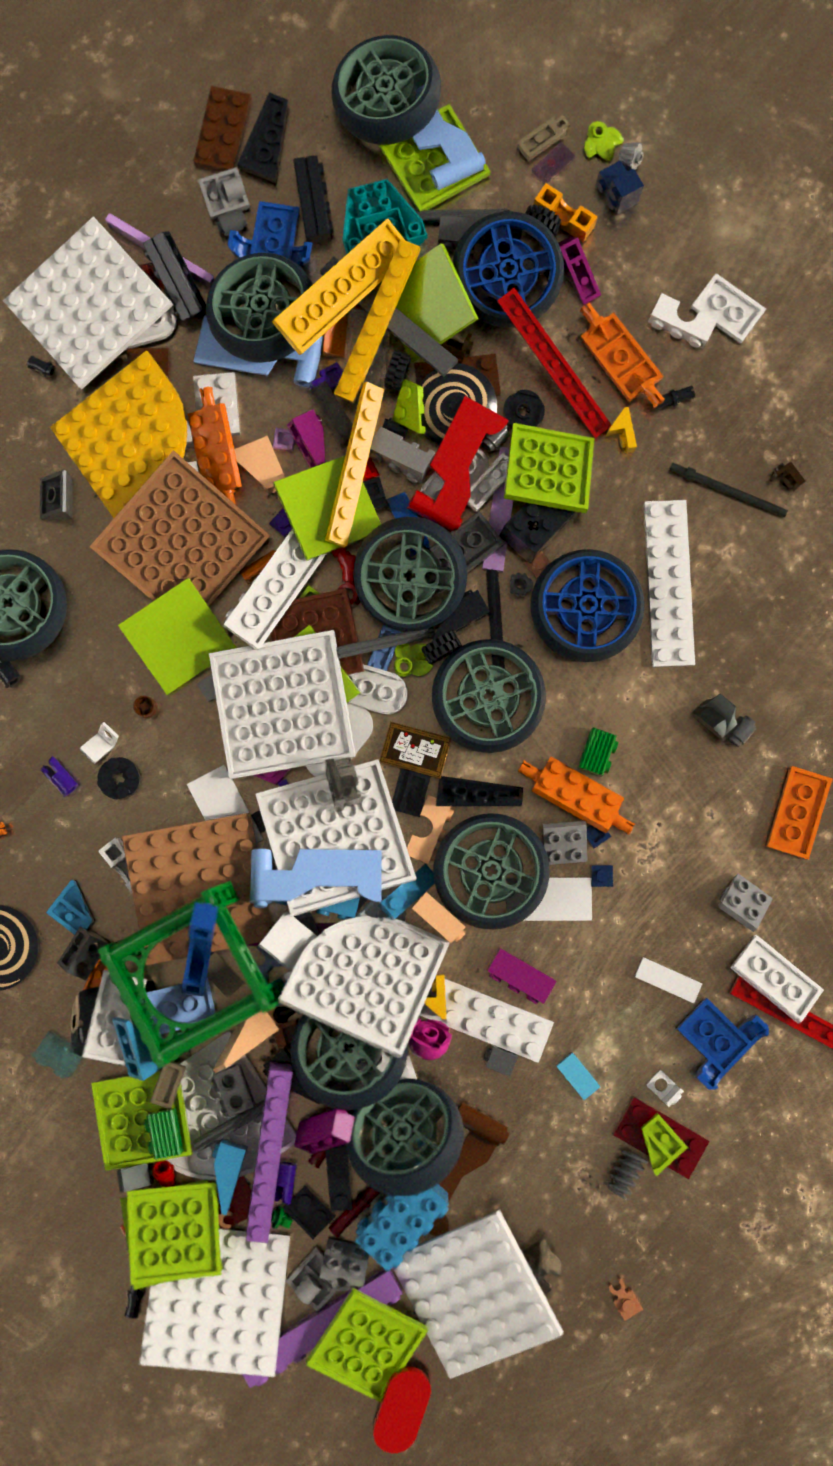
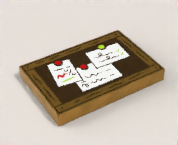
M390 721L379 763L441 779L452 739Z

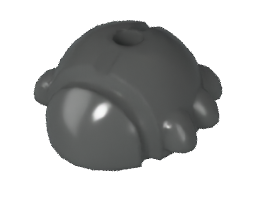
M518 572L516 575L511 574L510 593L515 594L517 597L520 595L525 597L526 593H529L533 588L532 579L528 578L526 573L521 574Z

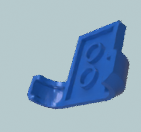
M259 201L253 239H246L238 231L230 230L228 248L238 258L253 253H273L284 256L302 267L310 261L312 243L304 242L303 246L294 247L300 207Z
M705 998L676 1028L707 1059L698 1069L696 1078L709 1090H716L719 1081L759 1039L769 1035V1026L758 1015L750 1016L736 1027L708 998Z

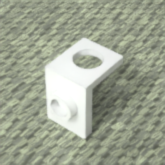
M103 722L98 733L82 745L80 751L95 764L115 747L119 736ZM105 731H107V732L111 735L112 738H110V737L105 733Z
M659 1070L646 1084L668 1107L676 1104L684 1092L662 1070ZM662 1078L666 1080L667 1087L665 1090L658 1091L655 1088L657 1079Z

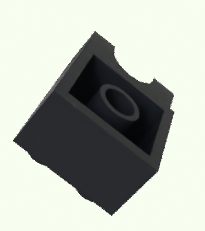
M525 503L504 525L499 537L531 563L574 517L576 512Z

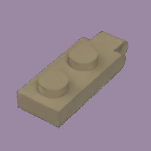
M563 115L557 119L552 117L519 140L517 147L529 162L563 138L570 124Z

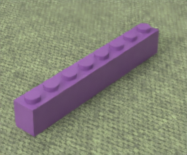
M270 1062L246 1225V1241L268 1243L292 1078V1064Z
M382 1269L364 1281L363 1287H353L385 1305L387 1303L389 1305L394 1304L402 1295V1287L391 1269L389 1272ZM353 1288L325 1304L318 1312H312L279 1333L275 1367L276 1375L285 1371L287 1365L291 1362L298 1363L306 1357V1353L314 1349ZM242 1374L250 1388L254 1385H257V1387L261 1386L269 1377Z

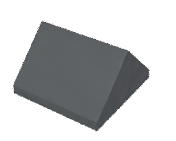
M61 470L40 478V519H73V478L67 471Z

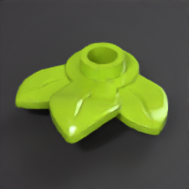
M595 121L588 127V138L584 143V150L588 158L598 153L603 159L611 161L615 154V145L622 144L623 137L617 129L606 127L603 122ZM596 128L601 130V135L596 134Z
M406 643L396 646L394 671L398 676L408 677L412 674L420 677L431 671L433 665L425 661V656L421 650L426 644L420 643L410 647ZM406 663L408 669L401 670L400 665Z

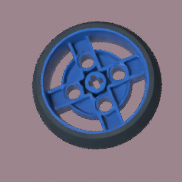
M514 211L490 214L470 226L458 242L452 261L478 319L484 323L504 328L515 326L505 312L491 309L483 304L475 296L472 289L482 287L489 296L499 300L508 293V286H515L519 295L526 303L525 296L534 288L538 275L549 271V278L544 292L536 302L529 306L531 312L538 319L555 302L564 276L562 252L552 232L536 218ZM510 228L519 229L530 234L540 243L544 250L534 252L525 242L512 238ZM489 232L491 243L481 253L477 266L467 268V260L474 244L479 238ZM506 244L509 252L506 254L500 253L498 246ZM530 260L533 263V269L526 270L523 267V261ZM506 265H509V268H513L510 275H507V272H503ZM486 269L491 270L493 273V278L490 280H486L482 276V272Z
M576 550L558 557L541 572L531 595V615L539 636L557 654L579 662L602 661L623 651L636 637L644 616V596L636 575L622 560L600 550ZM579 566L578 576L566 582L559 593L548 592L549 587L557 576L570 568ZM600 569L607 571L620 582L627 597L617 596L613 587L606 580L599 577ZM591 581L594 588L586 589L583 586V582ZM561 601H570L572 608L564 609L561 606ZM586 601H589V605H592L589 610H586V606H583ZM605 602L611 603L614 610L611 612L606 611L603 604ZM547 615H558L563 626L573 634H576L575 644L565 640L554 630ZM616 619H627L624 628L613 640L596 646L597 635L606 632ZM581 623H590L592 630L584 631Z

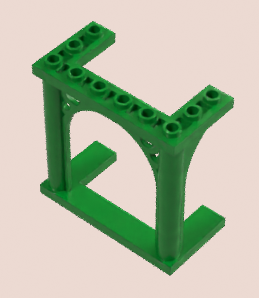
M231 881L201 892L202 896L128 937L98 949L100 960L107 967L110 979L119 990L120 999L127 1006L131 1021L137 1026L140 1038L147 1045L151 1060L157 1065L158 1069L197 1045L260 1012L264 1014L280 1004L278 1001L285 988L281 977L268 985L266 984L227 909V906L240 901ZM195 903H208L218 907L216 924L252 994L203 1020L191 1023L174 1021L161 1014L149 1000L143 977L145 963L150 952L159 942L191 924ZM140 951H141V953H142V958H141V959L137 957V956L141 955V954H140ZM125 962H135L138 966L137 972L128 971ZM132 977H135L137 979V985L135 984ZM152 1016H155V1017H156V1019H157V1021H158L157 1023H155V1021H154V1019L152 1018ZM163 1023L169 1026L167 1038H163L159 1031ZM175 1028H180L182 1032L179 1031L176 1033Z

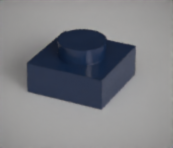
M592 825L587 827V841L593 849L612 837L609 832L604 833Z
M591 865L592 887H613V865Z

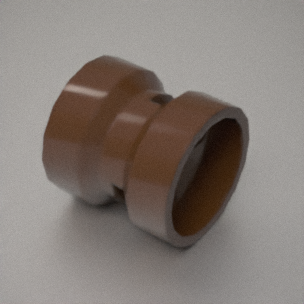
M140 696L134 701L133 708L139 716L148 719L156 715L158 705L152 698Z

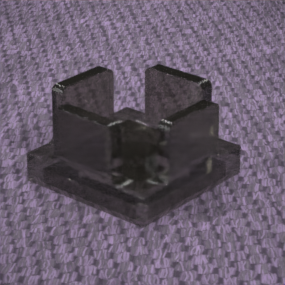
M348 757L336 761L334 758L325 760V775L335 811H343L345 807L361 803V794H358L356 789L359 782L355 767L351 764V758Z
M542 1237L522 1251V1254L543 1294L546 1295L552 1290V1286L542 1277L547 1275L549 1271L554 1276L559 1277L561 1275V1260L549 1250V1241Z

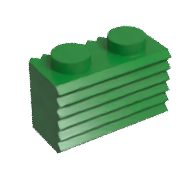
M592 727L577 768L600 777L604 773L608 774L612 763L608 761L610 754H615L619 743L615 741L617 736Z
M176 1107L150 1112L147 1115V1119H144L145 1130L150 1132L151 1141H148L150 1155L154 1154V1160L181 1155L183 1144Z

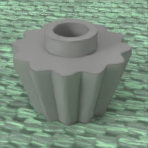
M625 143L621 147L618 161L621 160L624 167L628 170L636 169L638 164L640 165L643 158L642 143Z

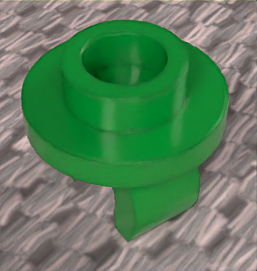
M279 1206L276 1210L272 1211L271 1223L274 1229H277L279 1225L290 1229L293 1220L290 1219L291 1217L288 1213L284 1212L283 1207Z

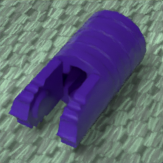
M52 756L48 762L53 770L44 765L41 771L62 796L66 797L78 787V783L59 761Z
M279 1161L274 1201L278 1202L282 1198V1203L287 1205L291 1203L296 1163Z

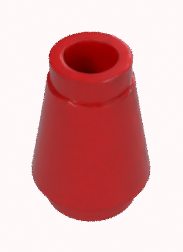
M167 1160L156 1162L153 1166V1177L163 1188L174 1187L173 1164Z

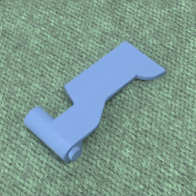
M425 84L416 89L415 101L420 96ZM436 110L426 127L412 137L419 150L441 147L448 159L447 163L430 170L437 190H441L484 169L483 165L486 164L482 152L478 153L469 135L465 131L445 122L438 110Z
M204 315L193 363L268 376L276 361L250 362L233 356L216 341L209 328L207 316ZM321 336L300 356L294 351L284 357L298 361L293 381L296 385L306 388L312 386L311 382L315 380L324 337Z
M254 849L251 851L250 903L254 904L256 908H266L267 904H271L272 901H292L315 887H357L358 892L364 898L374 902H381V850L300 849L292 870H273L272 850Z

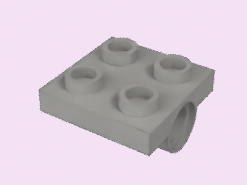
M237 167L198 179L211 221L218 219L217 216L234 209L236 211L240 209L243 211L250 208Z
M586 821L543 824L542 844L546 850L549 865L587 862Z
M737 874L722 893L719 899L721 902L718 907L754 932L758 929L773 898L740 874Z
M328 1238L320 1278L331 1280L332 1287L338 1291H347L351 1285L363 1287L369 1254L360 1245Z
M315 1247L286 1279V1282L294 1289L295 1294L303 1303L310 1304L318 1312L337 1290L332 1287L331 1280L320 1278L325 1254Z

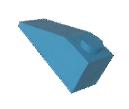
M424 864L415 872V881L400 885L378 905L387 917H390L392 920L396 919L435 884L434 872L427 864Z
M114 1017L112 1020L129 1077L144 1081L160 1069L152 1062L150 1051L147 1045L142 1042L139 1030L129 1020Z
M225 1139L220 1142V1145H215L212 1157L216 1158L214 1169L223 1215H226L229 1211L248 1146Z

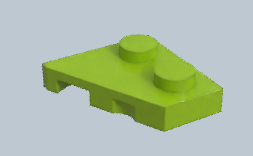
M403 380L392 420L417 433L425 434V427L421 424V414H424L423 387L409 380Z
M658 1113L641 1127L651 1166L657 1176L688 1147Z

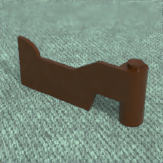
M464 1102L460 1103L458 1110L462 1118L463 1127L469 1130V1133L463 1142L457 1163L445 1179L439 1183L448 1193V1203L461 1179L487 1163L496 1146L498 1147L500 1143L504 1145L509 1136L507 1126ZM444 1215L440 1219L437 1217L432 1222L434 1226L429 1233L435 1237L449 1231L447 1216Z

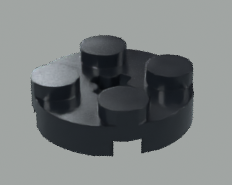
M519 390L517 393L510 395L506 399L503 408V416L509 420L506 425L511 429L513 423L538 427L542 423L545 414V407L539 399L540 397L530 390ZM523 406L527 407V411L530 412L525 416L518 412V409H522Z
M123 757L110 758L101 766L97 776V785L101 791L109 798L116 800L126 799L134 795L141 784V775L138 767L134 762ZM121 772L123 773L122 777L125 780L124 782H119L117 785L115 783L116 779H114V776L119 775V773Z

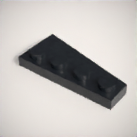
M270 92L268 93L237 166L239 169L276 183L288 99Z
M441 776L438 784L436 806H522L523 787Z

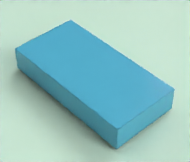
M573 1052L556 1065L583 1100H586L601 1087Z

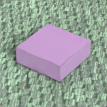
M275 428L273 450L293 452L295 440L289 429Z

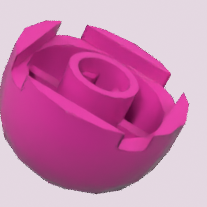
M420 1018L415 1023L408 1040V1046L418 1058L435 1060L446 1053L452 1036L448 1032V1026L443 1022L432 1019L421 1021Z

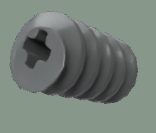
M631 1150L630 1152H622L626 1159H618V1162L622 1165L621 1167L614 1166L617 1175H609L613 1182H605L609 1190L625 1200L628 1199L624 1194L631 1195L632 1193L628 1186H636L632 1178L640 1179L641 1176L637 1171L644 1172L645 1170L641 1163H649L645 1158Z

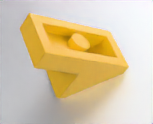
M624 407L606 434V437L622 434L620 436V444L622 448H625L626 454L633 453L637 448L629 407Z
M436 974V979L432 983V992H436V996H427L424 1003L441 1019H447L445 975Z

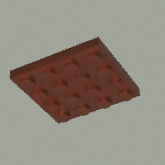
M344 588L295 599L270 633L272 641L293 638L307 626L311 625L316 633L334 630L337 647L357 643L358 637L348 589ZM361 654L339 659L340 666L347 675L364 672Z

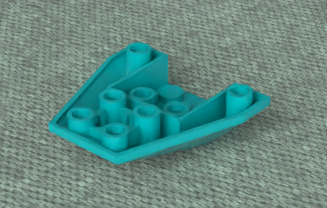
M388 179L348 189L342 238L346 255L387 218L405 241L420 246L428 238L421 217Z

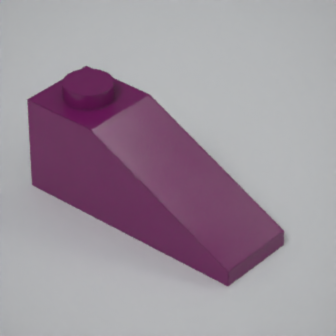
M569 236L558 242L563 256L564 273L581 303L584 305L601 296L578 237Z
M312 409L293 418L287 424L309 468L325 463L322 420Z

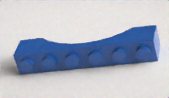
M195 903L189 930L190 942L181 993L203 996L218 911V907L208 903Z

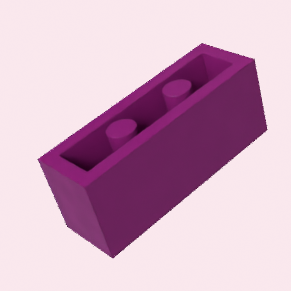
M501 948L498 949L487 968V971L490 972V978L499 983L501 980L509 983V989L518 994L520 990L528 994L526 999L535 1004H538L539 1001L544 1004L557 982Z
M334 1109L299 1121L294 1147L313 1154L349 1143L355 1117L347 1114L346 1110Z

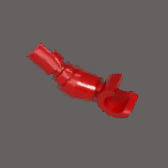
M342 547L330 552L334 558H338L337 561L342 570V582H345L337 590L347 588L348 591H353L350 603L351 607H356L360 603L353 578L356 556L352 555L349 551L346 552V547Z

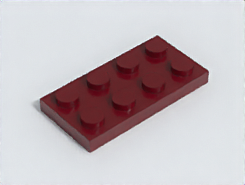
M633 1096L612 1134L648 1155L641 1127L658 1113L688 1147L667 1167L689 1180L710 1141Z

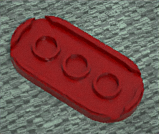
M406 1367L398 1373L395 1372L391 1375L386 1385L373 1424L375 1443L385 1452H403L412 1446L417 1437L431 1395L429 1380L425 1373L418 1368Z

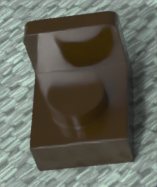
M791 461L786 465L781 463L772 470L774 474L770 477L771 481H774L782 475L784 483L794 491L806 482Z

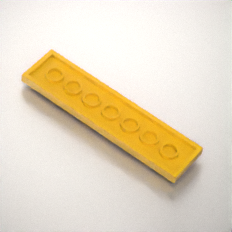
M388 218L271 321L299 356L383 281L400 239L405 240Z

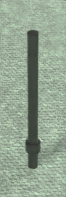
M673 462L670 466V471L684 476V479L689 481H697L784 518L788 512L787 509L697 473L696 469L691 467L685 468Z

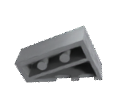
M382 427L379 428L373 438L369 452L370 458L378 463L382 461L388 464V468L393 472L398 473L400 471L406 475L409 481L421 484L431 470L430 464L435 456L434 451L430 449L428 452L418 449L419 444L415 442L410 444L404 441L402 436Z

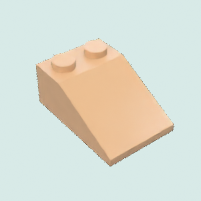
M260 1012L234 1028L213 1068L215 1073L227 1068L279 1030L267 1012L264 1014Z

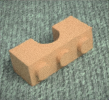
M430 795L426 799L420 816L431 821L433 826L432 832L424 838L412 835L407 847L409 857L426 864L429 861L434 862L437 849H435L437 841L442 842L446 832L442 828L445 821L450 822L454 810L450 809L451 806H436L437 798Z

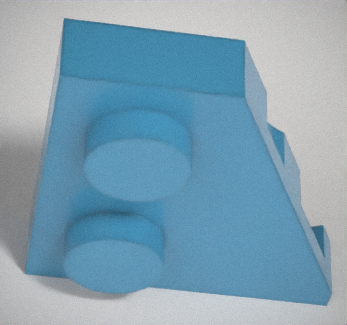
M71 880L46 912L74 935L80 926L89 929L94 922L75 880Z

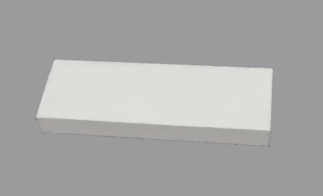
M504 452L470 487L471 497L467 505L475 512L506 481L508 456Z
M642 957L634 975L638 979L692 1003L695 1002L702 983Z

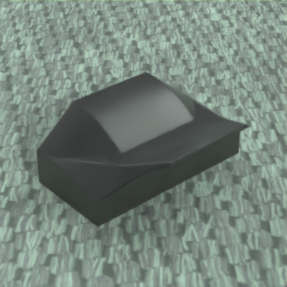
M721 694L712 699L705 700L692 712L695 719L723 742L738 727L735 719L737 707Z

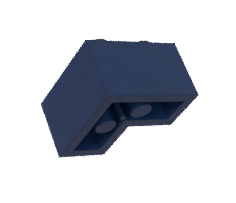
M621 160L599 171L596 181L599 191L605 194L609 208L614 210L616 215L637 205L644 187L635 169L627 171Z

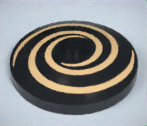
M457 363L445 377L434 369L420 383V386L423 387L424 414H421V424L425 427L424 435L437 445L441 444L464 396L497 413V398L492 384L483 373L469 365Z
M0 905V991L22 983L34 970L40 954V939L33 922L20 910L7 905Z

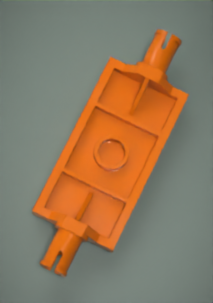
M587 303V307L584 305L580 309V313L590 323V328L580 335V340L628 402H631L640 394H645L654 408L658 406V403L660 405L665 398L662 397L654 386L663 379V375L614 312L607 317L599 316L591 303Z
M211 386L203 387V389H199L203 407L201 410L188 414L199 472L236 505L234 492L236 488L242 487L226 407L223 403L215 405L213 388Z
M550 756L545 767L541 768V770L525 760L521 764L518 772L534 780L533 783L535 785L532 792L579 819L586 821V823L604 833H607L612 825L627 835L631 833L635 823L620 816L618 812L624 797Z

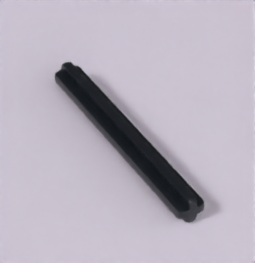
M490 569L486 572L488 608L490 611V638L503 641L499 571ZM492 655V665L505 669V659Z

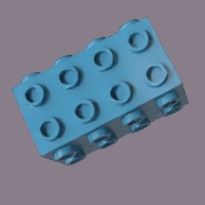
M437 1184L433 1188L416 1195L393 1196L387 1194L382 1201L379 1200L371 1209L373 1212L356 1226L357 1230L355 1231L357 1233L355 1242L387 1272L392 1267L396 1269L404 1259L402 1256L406 1251L411 1252L419 1243L417 1239L422 1234L427 1235L433 1228L432 1222L437 1217L439 1219L442 1218L448 1211V1193Z

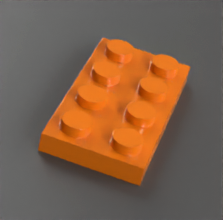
M790 766L766 847L809 860L832 778Z

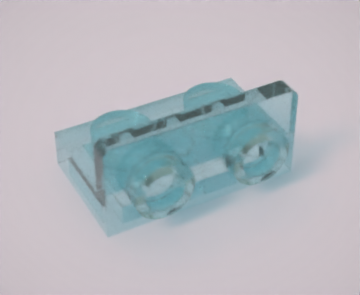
M52 1031L47 1032L38 1049L32 1054L36 1058V1063L43 1067H51L54 1069L53 1073L61 1078L71 1077L84 1058L74 1052L71 1043Z

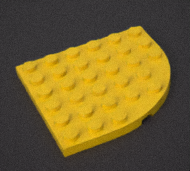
M147 350L50 427L113 518L117 516L173 450L182 458L184 457L187 443V420H185L183 403L170 380Z

